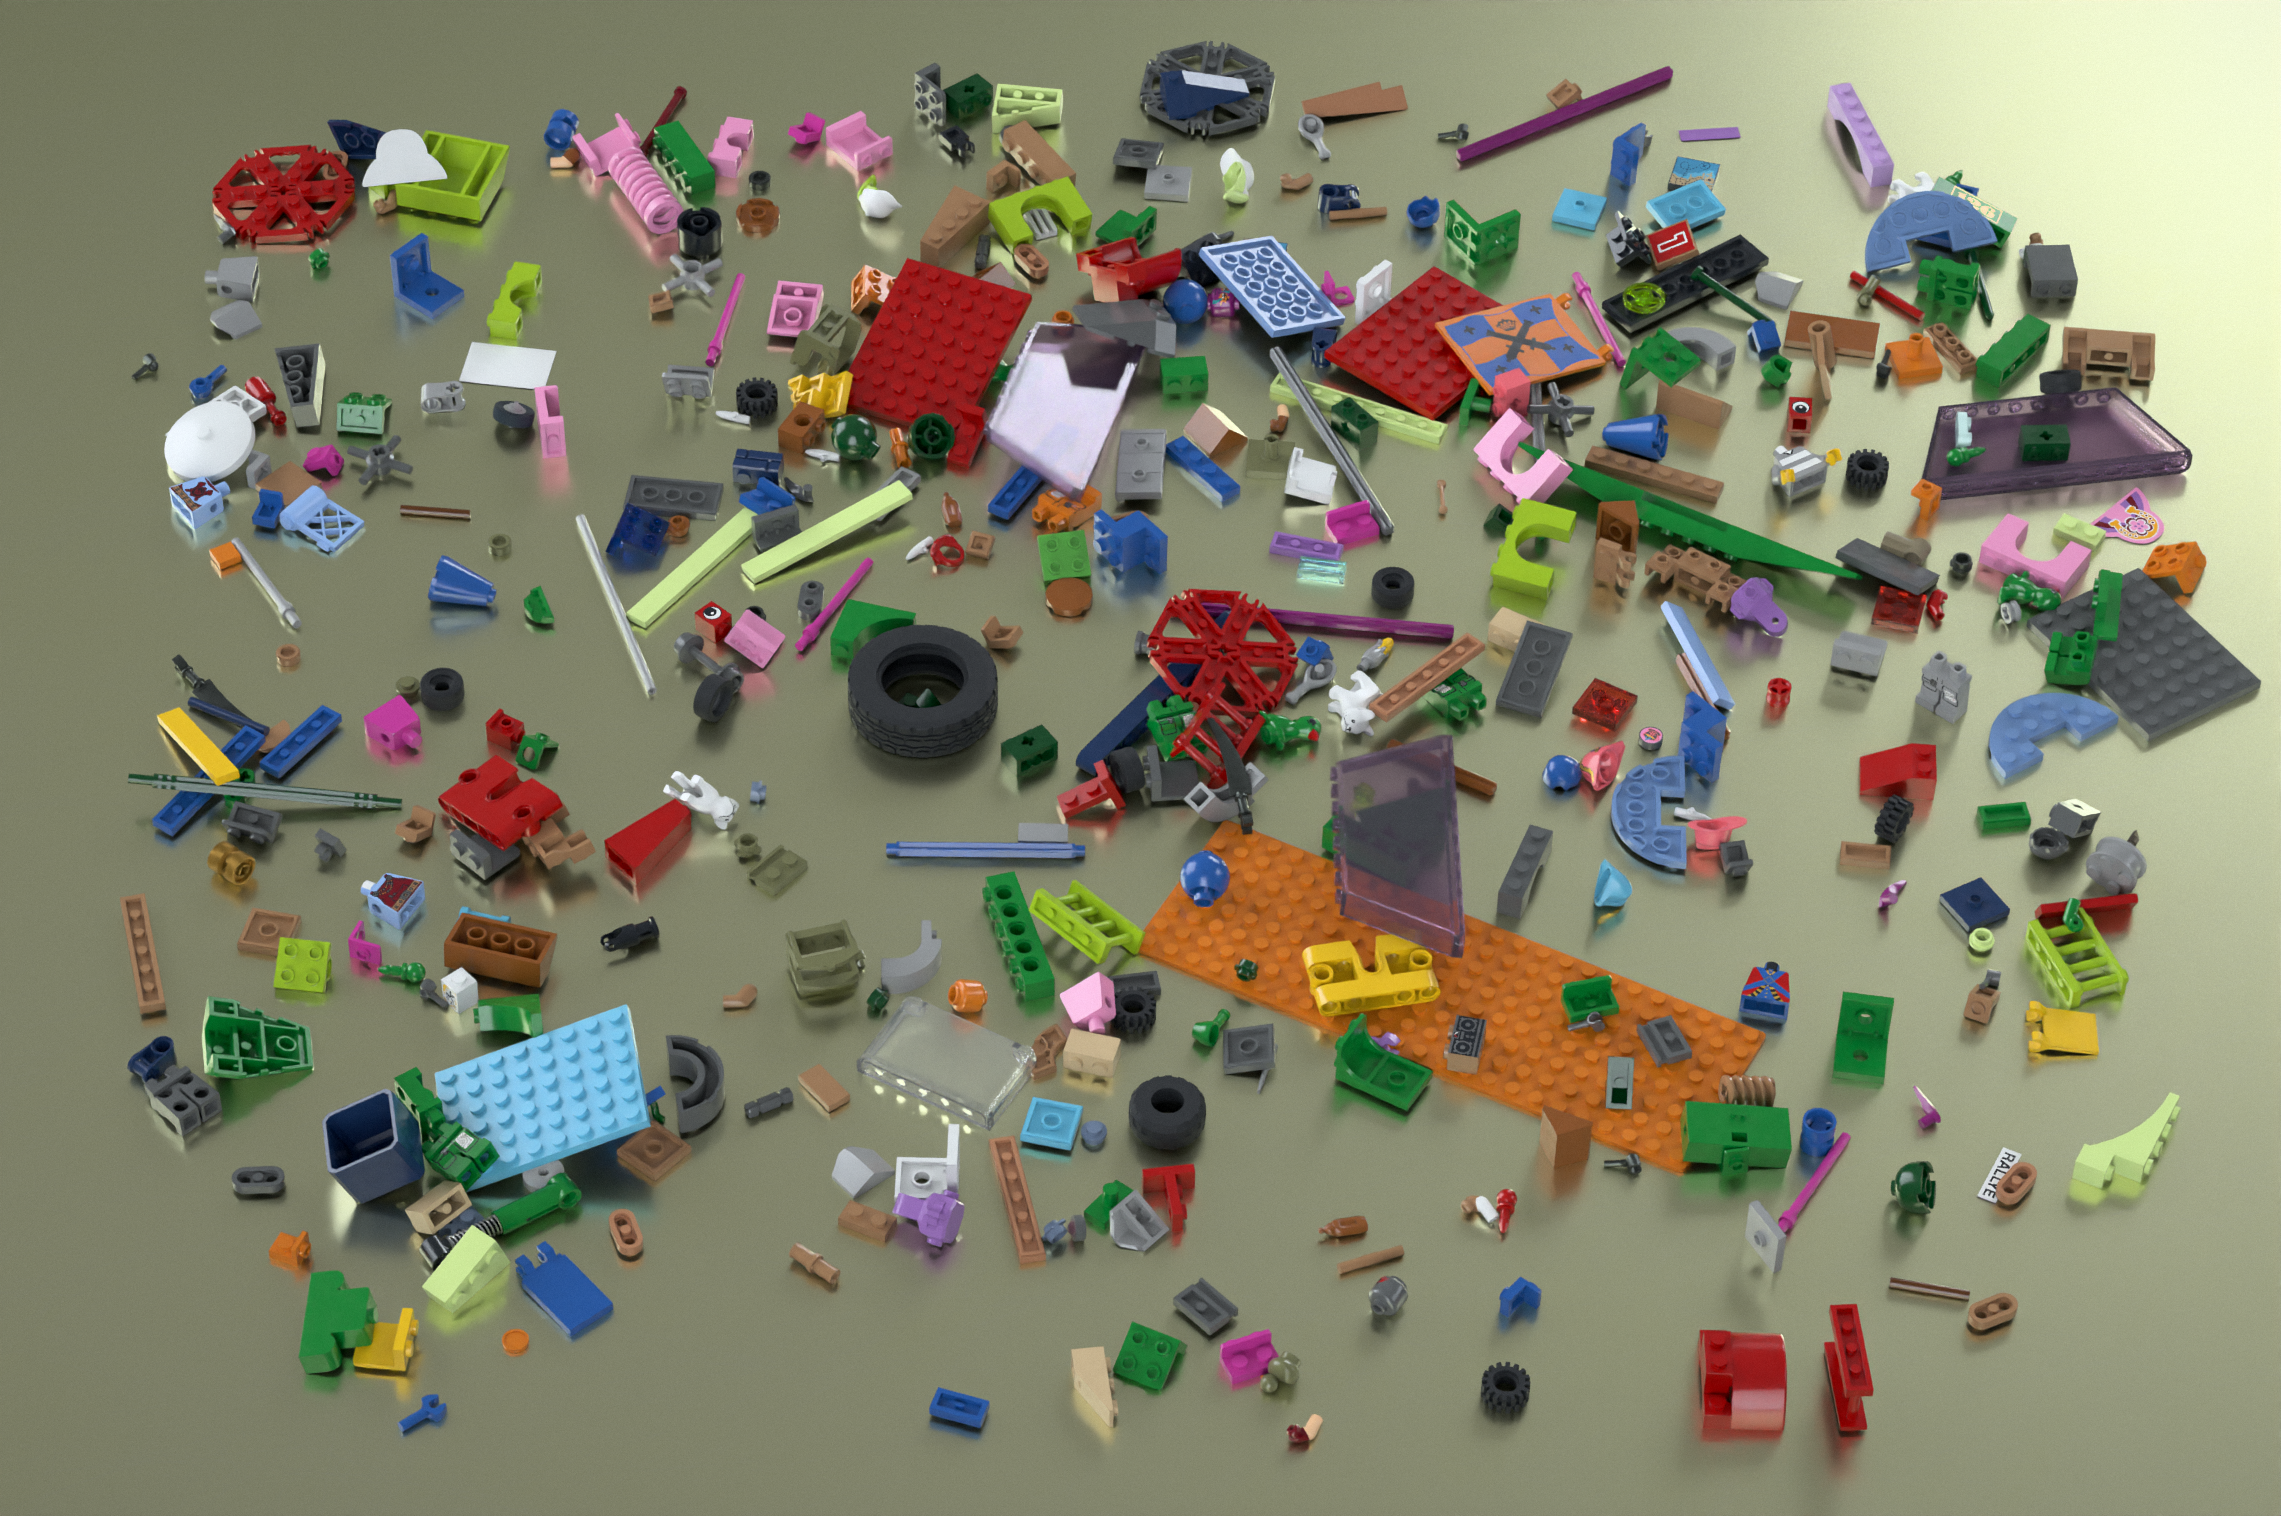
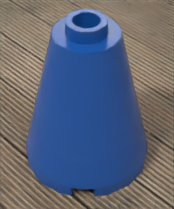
M1655 414L1608 423L1607 427L1603 428L1602 438L1603 441H1606L1607 446L1654 460H1662L1661 457L1665 456L1668 446L1669 433L1664 432V426H1668V421L1664 414Z
M445 555L441 556L435 569L437 572L430 584L429 600L487 606L489 602H494L497 589H493L494 583Z

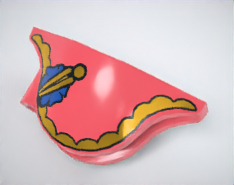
M1623 741L1597 747L1581 759L1579 763L1580 770L1585 780L1592 783L1595 791L1606 787L1616 777L1625 750Z

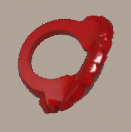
M945 534L933 542L930 555L936 566L941 564L946 567H957L962 564L965 553L962 546L958 544L953 536ZM944 546L953 547L959 551L960 557L956 560L947 559L943 556L940 549Z

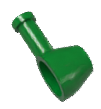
M1220 1009L1213 1021L1195 1023L1192 1037L1205 1046L1213 1047L1217 1043L1221 1026L1231 1017L1230 1012L1226 1009Z

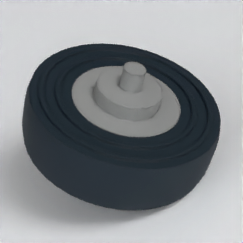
M499 401L494 406L493 418L510 428H527L532 426L534 422V410L518 401Z

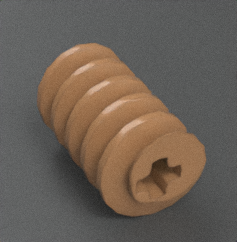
M1723 1075L1721 1077L1718 1087V1097L1721 1103L1726 1100L1727 1104H1734L1736 1100L1738 1105H1744L1746 1101V1105L1753 1106L1755 1101L1756 1106H1763L1765 1101L1766 1107H1773L1776 1096L1773 1078L1756 1075L1751 1078L1747 1075L1742 1077L1738 1075L1731 1077Z

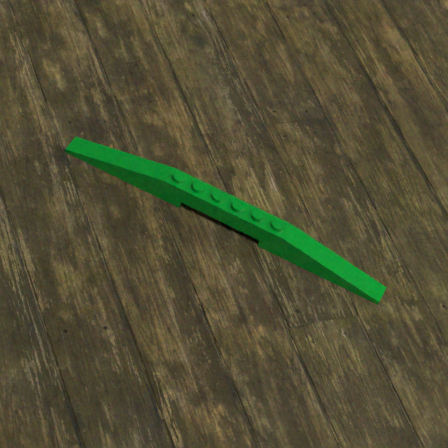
M1522 442L1518 444L1520 448L1538 460L1545 453V451ZM1565 460L1573 469L1566 478L1602 502L1634 500L1638 518L1641 519L1639 524L1651 529L1654 525L1662 527L1660 532L1674 537L1675 533L1682 535L1681 540L1695 545L1696 541L1704 544L1702 549L1715 554L1718 549L1725 552V558L1735 562L1740 558L1746 561L1856 580L1862 579V575Z

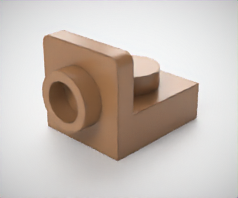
M1564 79L1546 94L1548 100L1558 109L1571 104L1575 99L1577 101L1583 100L1580 95L1583 93L1576 83L1571 84L1567 79Z
M1003 160L987 171L986 189L993 193L1007 182L1017 188L1020 186L1021 170L1008 161Z
M1977 984L1968 995L1963 1015L1979 1022L1987 1023L1992 1008L1999 1001L2001 992L1988 987L1982 990L1979 988V984Z

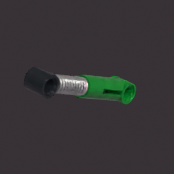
M558 1173L547 1182L546 1186L491 1212V1218L487 1217V1219L479 1221L478 1224L475 1223L474 1226L490 1237L491 1235L495 1237L496 1234L504 1236L558 1208L570 1209L580 1201L582 1193L568 1174ZM469 1227L466 1230L463 1229L462 1232L459 1231L458 1234L455 1233L454 1236L442 1238L439 1235H433L422 1242L419 1252L433 1271L437 1269L468 1231Z

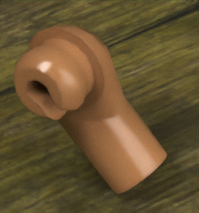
M1285 173L1280 176V181L1282 182L1281 186L1285 189L1300 190L1313 183V177L1310 173H1306L1297 179H1292L1290 173Z
M396 190L389 192L386 201L382 198H379V201H374L373 207L377 213L384 214L397 207Z
M746 984L736 995H723V1008H745L749 1006L757 996V988L753 984Z

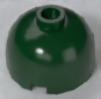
M936 413L924 414L915 419L909 427L907 434L908 446L919 458L926 460L939 459L952 449L955 440L954 429L942 415Z
M1910 1162L1901 1167L1896 1174L1895 1180L1891 1181L1892 1196H1896L1898 1204L1911 1213L1930 1214L1931 1212L1928 1207L1930 1209L1934 1208L1936 1181L1930 1180L1929 1173H1934L1930 1162Z

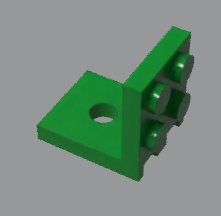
M1453 199L1446 202L1444 237L1472 265L1476 266L1518 248L1521 214L1514 209L1478 224Z
M1660 327L1657 329L1655 336L1652 338L1648 336L1643 340L1641 347L1638 349L1636 347L1632 348L1619 385L1627 389L1650 371L1672 388L1700 366L1702 359ZM1664 358H1671L1673 361L1668 362Z
M1843 991L1836 1034L1832 1078L1884 1084L1894 998ZM1867 1014L1870 1015V1017H1863L1861 1015ZM1861 1056L1866 1060L1858 1061L1854 1057Z

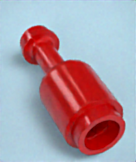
M257 376L248 379L245 383V392L266 405V410L271 415L270 421L276 426L283 425L287 420L284 411L278 410L274 405L276 395L266 381Z

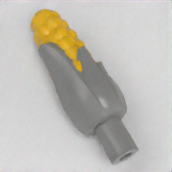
M1389 637L1383 640L1379 639L1374 646L1365 651L1361 658V663L1357 665V670L1365 672L1367 669H1373L1380 665L1389 656L1388 652L1394 646L1393 639Z

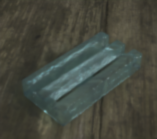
M1300 556L1297 578L1344 584L1347 562Z

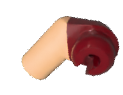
M1312 1414L1305 1427L1300 1428L1298 1424H1295V1426L1293 1424L1290 1425L1286 1431L1289 1440L1293 1443L1313 1440L1323 1423V1419L1317 1414Z

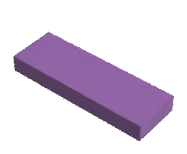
M1275 531L1269 553L1338 566L1344 544Z

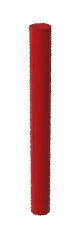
M1855 270L1850 274V278L1862 286H1865L1869 280ZM1878 285L1874 292L1920 321L1925 316L1923 311Z

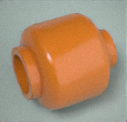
M959 979L949 988L948 1001L954 1010L958 1012L977 1013L987 1003V991L984 990L983 984L977 980Z

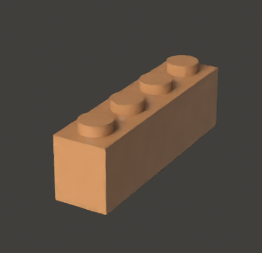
M1026 120L1004 130L1002 145L1005 151L1009 152L1016 159V162L1024 167L1031 178L1035 179L1040 185H1044L1055 179L1068 176L1075 186L1076 172Z

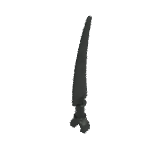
M180 654L172 659V662L176 665L175 670L193 684L194 690L192 693L199 700L250 719L226 699L210 679L205 681L204 678H200L193 671V667L189 666Z
M1208 718L1207 722L1223 757L1228 780L1229 797H1235L1234 800L1238 803V817L1241 821L1242 834H1252L1254 822L1252 812L1249 810L1247 803L1248 795H1252L1245 767L1237 750L1222 728L1213 718Z

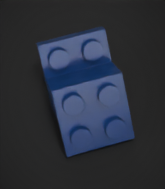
M1102 509L1094 513V549L1097 553H1101L1112 566L1124 573L1146 562L1150 568H1153L1159 574L1167 571L1168 536L1139 510L1117 522Z
M1692 691L1686 695L1678 756H1684L1685 763L1696 770L1700 776L1713 783L1719 779L1727 717Z

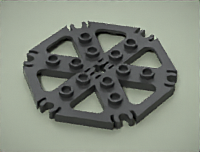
M1207 41L1161 51L1160 54H1156V61L1150 59L1145 69L1140 100L1141 104H1145V110L1149 114L1188 133L1190 128L1191 134H1194L1195 130L1200 129L1202 130V135H1206L1207 130H1209V135L1254 125L1256 122H1260V115L1266 117L1267 113L1269 114L1275 76L1274 72H1270V66L1267 65V62L1227 43V48H1225L1224 42H1221L1219 47L1213 46V41H1210L1208 46ZM1193 56L1203 58L1200 72L1178 60ZM1229 59L1247 66V68L1223 73L1225 61ZM1183 70L1245 79L1248 89L1262 87L1264 94L1262 101L1246 97L1229 104H1218L1241 118L1239 120L1227 121L1224 124H1214L1212 119L1215 106L1210 111L1206 109L1198 111L1197 116L1188 118L1185 121L1179 119L1169 120L1167 113L1164 112L1165 107L1160 95V89L1151 90L1153 79L1160 77V73Z

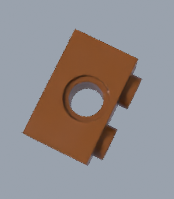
M800 401L778 428V446L803 455L808 447L814 444L816 437L825 430L824 409Z

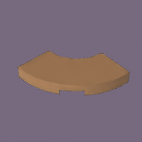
M1058 1024L1048 1027L1034 1040L1028 1055L1029 1071L1033 1080L1057 1072L1055 1057L1064 1049L1067 1038Z

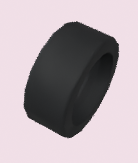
M717 674L708 675L696 692L693 703L694 713L698 717L710 722L719 721L731 704L734 692L733 683L729 679Z

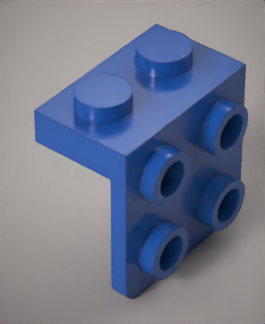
M1642 122L1621 136L1616 137L1613 142L1610 175L1628 186L1636 183L1638 160L1643 155L1646 125Z

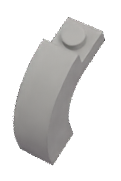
M1684 327L1668 331L1671 336L1700 359L1707 362L1715 371L1735 362L1736 345L1715 331L1698 327ZM1664 358L1668 362L1673 361L1671 358Z
M1251 762L1245 766L1252 795H1248V807L1255 802L1252 796L1269 780ZM1200 782L1184 798L1201 817L1210 822L1225 821L1239 813L1238 803L1234 800L1235 797H1229L1228 784L1213 790L1208 789Z
M921 920V944L913 954L903 958H881L882 990H888V994H900L918 989L928 983L938 972L942 961V939H937V930H931V920Z

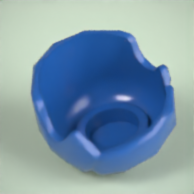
M1424 196L1411 202L1406 211L1410 223L1419 228H1429L1435 224L1440 217L1438 199L1434 198V200H1431Z
M1556 755L1548 761L1542 777L1549 788L1554 789L1556 786H1561L1566 791L1578 785L1582 772L1580 764L1572 757Z

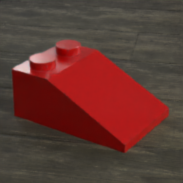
M1910 743L1860 757V795L1879 797L1897 795L1908 799L1934 800L1937 782L1936 745Z

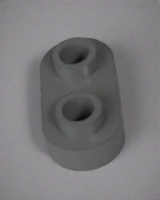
M812 580L802 584L797 604L800 618L815 620L822 612L825 596L822 583Z
M277 1166L242 1167L232 1174V1185L234 1190L241 1194L275 1193L285 1186L284 1171Z

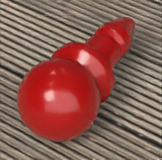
M1511 1189L1501 1190L1496 1198L1498 1204L1496 1210L1500 1213L1499 1228L1502 1234L1509 1227L1510 1215L1515 1212L1514 1206L1517 1203V1195Z

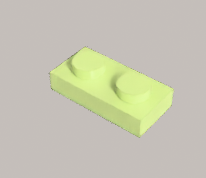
M2064 513L2055 525L2053 535L2073 541L2095 552L2105 539L2106 530Z

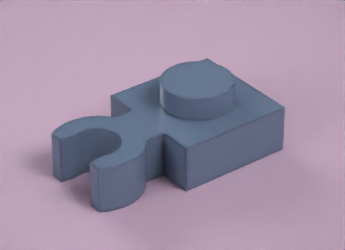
M470 1206L450 1221V1224H446L438 1230L437 1235L441 1237L448 1235L445 1238L451 1235L454 1236L455 1233L458 1234L459 1231L462 1232L463 1229L466 1230L467 1227L470 1228L471 1225L474 1226L475 1223L478 1224L479 1221H483L485 1218L474 1207Z

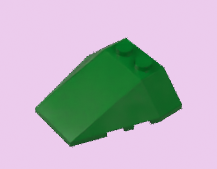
M208 996L202 1030L205 1074L243 1079L313 1068L309 1027L280 1016L277 1020L264 1015V1010L258 1008L255 1011L240 1006L241 1002L234 999Z

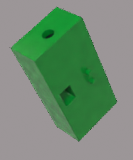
M1685 1101L1680 1118L1683 1161L1722 1164L1725 1150L1749 1147L1750 1157L1748 1166L1787 1167L1792 1151L1788 1108Z

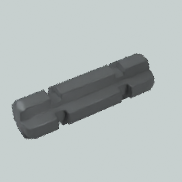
M981 234L979 236L974 261L976 269L981 268L983 270L987 266L986 261L988 260L991 237L988 234Z
M789 1087L778 1090L779 1093L773 1092L756 1099L757 1102L751 1101L744 1105L745 1113L749 1118L758 1116L759 1112L765 1113L780 1107L781 1103L787 1104L794 1100L792 1091Z

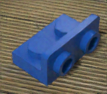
M761 477L758 480L756 489L740 495L739 503L760 515L794 505L796 498L765 477Z

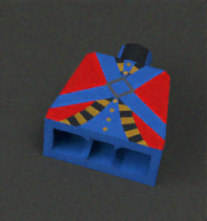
M1767 962L1764 968L1754 967L1743 988L1739 1012L1787 1020L1790 1003L1789 974L1779 971L1780 966L1776 962Z

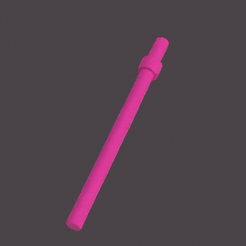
M1574 272L1572 278L1576 284L1577 293L1584 299L1606 344H1610L1614 348V351L1611 353L1619 367L1624 366L1626 360L1591 295L1589 284L1583 280L1580 272Z
M738 273L714 339L709 343L708 355L705 361L708 366L714 365L716 357L720 355L723 348L722 341L745 280V275L742 273Z
M867 557L816 620L812 624L807 625L802 632V637L795 644L797 650L802 651L810 641L815 640L820 633L821 627L873 565L871 558Z
M1843 1132L1791 1207L1785 1210L1778 1219V1225L1784 1233L1787 1229H1791L1797 1221V1215L1851 1139L1848 1133Z

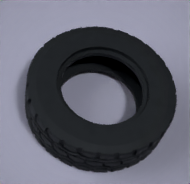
M910 625L892 629L866 643L851 662L848 671V706L850 717L862 736L869 740L870 743L890 753L917 758L952 754L970 746L977 739L979 740L990 728L996 717L998 709L996 665L989 652L979 642L960 631L938 625ZM914 674L942 676L955 683L961 690L949 702L930 708H913L902 705L891 699L885 692L895 681Z

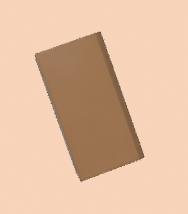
M1662 380L1658 383L1656 408L1718 430L1732 411L1733 406L1724 401L1678 385H1674L1671 388Z

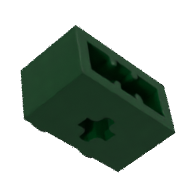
M978 73L943 90L946 94V110L958 120L993 103V85Z
M1348 397L1332 406L1331 427L1359 452L1377 443L1378 421L1352 398Z
M2021 425L2018 445L2022 461L2068 460L2071 442L2067 425Z
M1042 724L1001 743V761L1016 778L1058 759V741Z

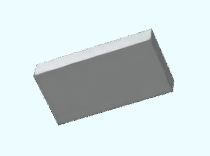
M1019 823L1018 843H1068V824Z

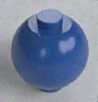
M1181 279L1175 281L1164 293L1163 307L1176 323H1194L1202 318L1207 310L1208 297L1206 291L1199 283L1193 280Z
M1203 850L1185 861L1180 872V882L1185 893L1194 899L1196 906L1210 907L1214 904V900L1220 898L1227 890L1230 882V872L1222 858L1211 851Z

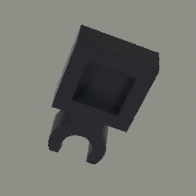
M957 125L939 133V140L951 151L957 149L959 156L966 157V150L975 153L974 143L969 141V136Z

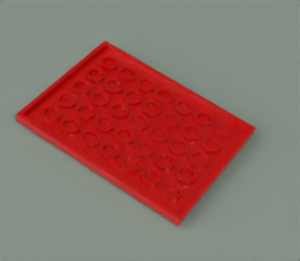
M907 258L848 372L853 374L847 408L909 427L920 416L936 413L945 417V420L952 425L956 437L963 420L960 411L963 403L979 406L1032 301V295Z
M1433 266L1325 350L1324 358L1433 421L1465 396L1471 378H1475L1436 329L1435 323L1503 305Z

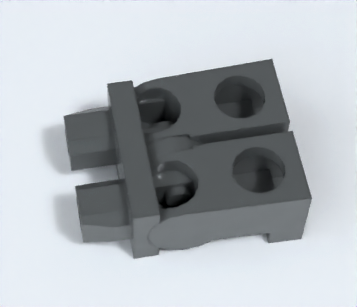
M172 1065L165 1070V1079L159 1082L152 1078L144 1084L146 1094L150 1097L152 1108L173 1123L176 1131L182 1137L201 1125V1121L205 1122L222 1111L219 1092L196 1074L191 1073L187 1066L179 1069Z

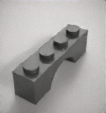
M1529 825L1498 891L1497 913L1518 919L1521 918L1529 900L1535 875L1539 867H1545L1551 854L1552 830Z

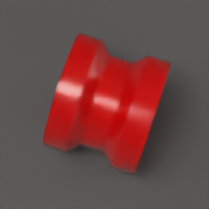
M1783 678L1771 679L1767 686L1766 702L1774 708H1784L1790 702L1791 683Z

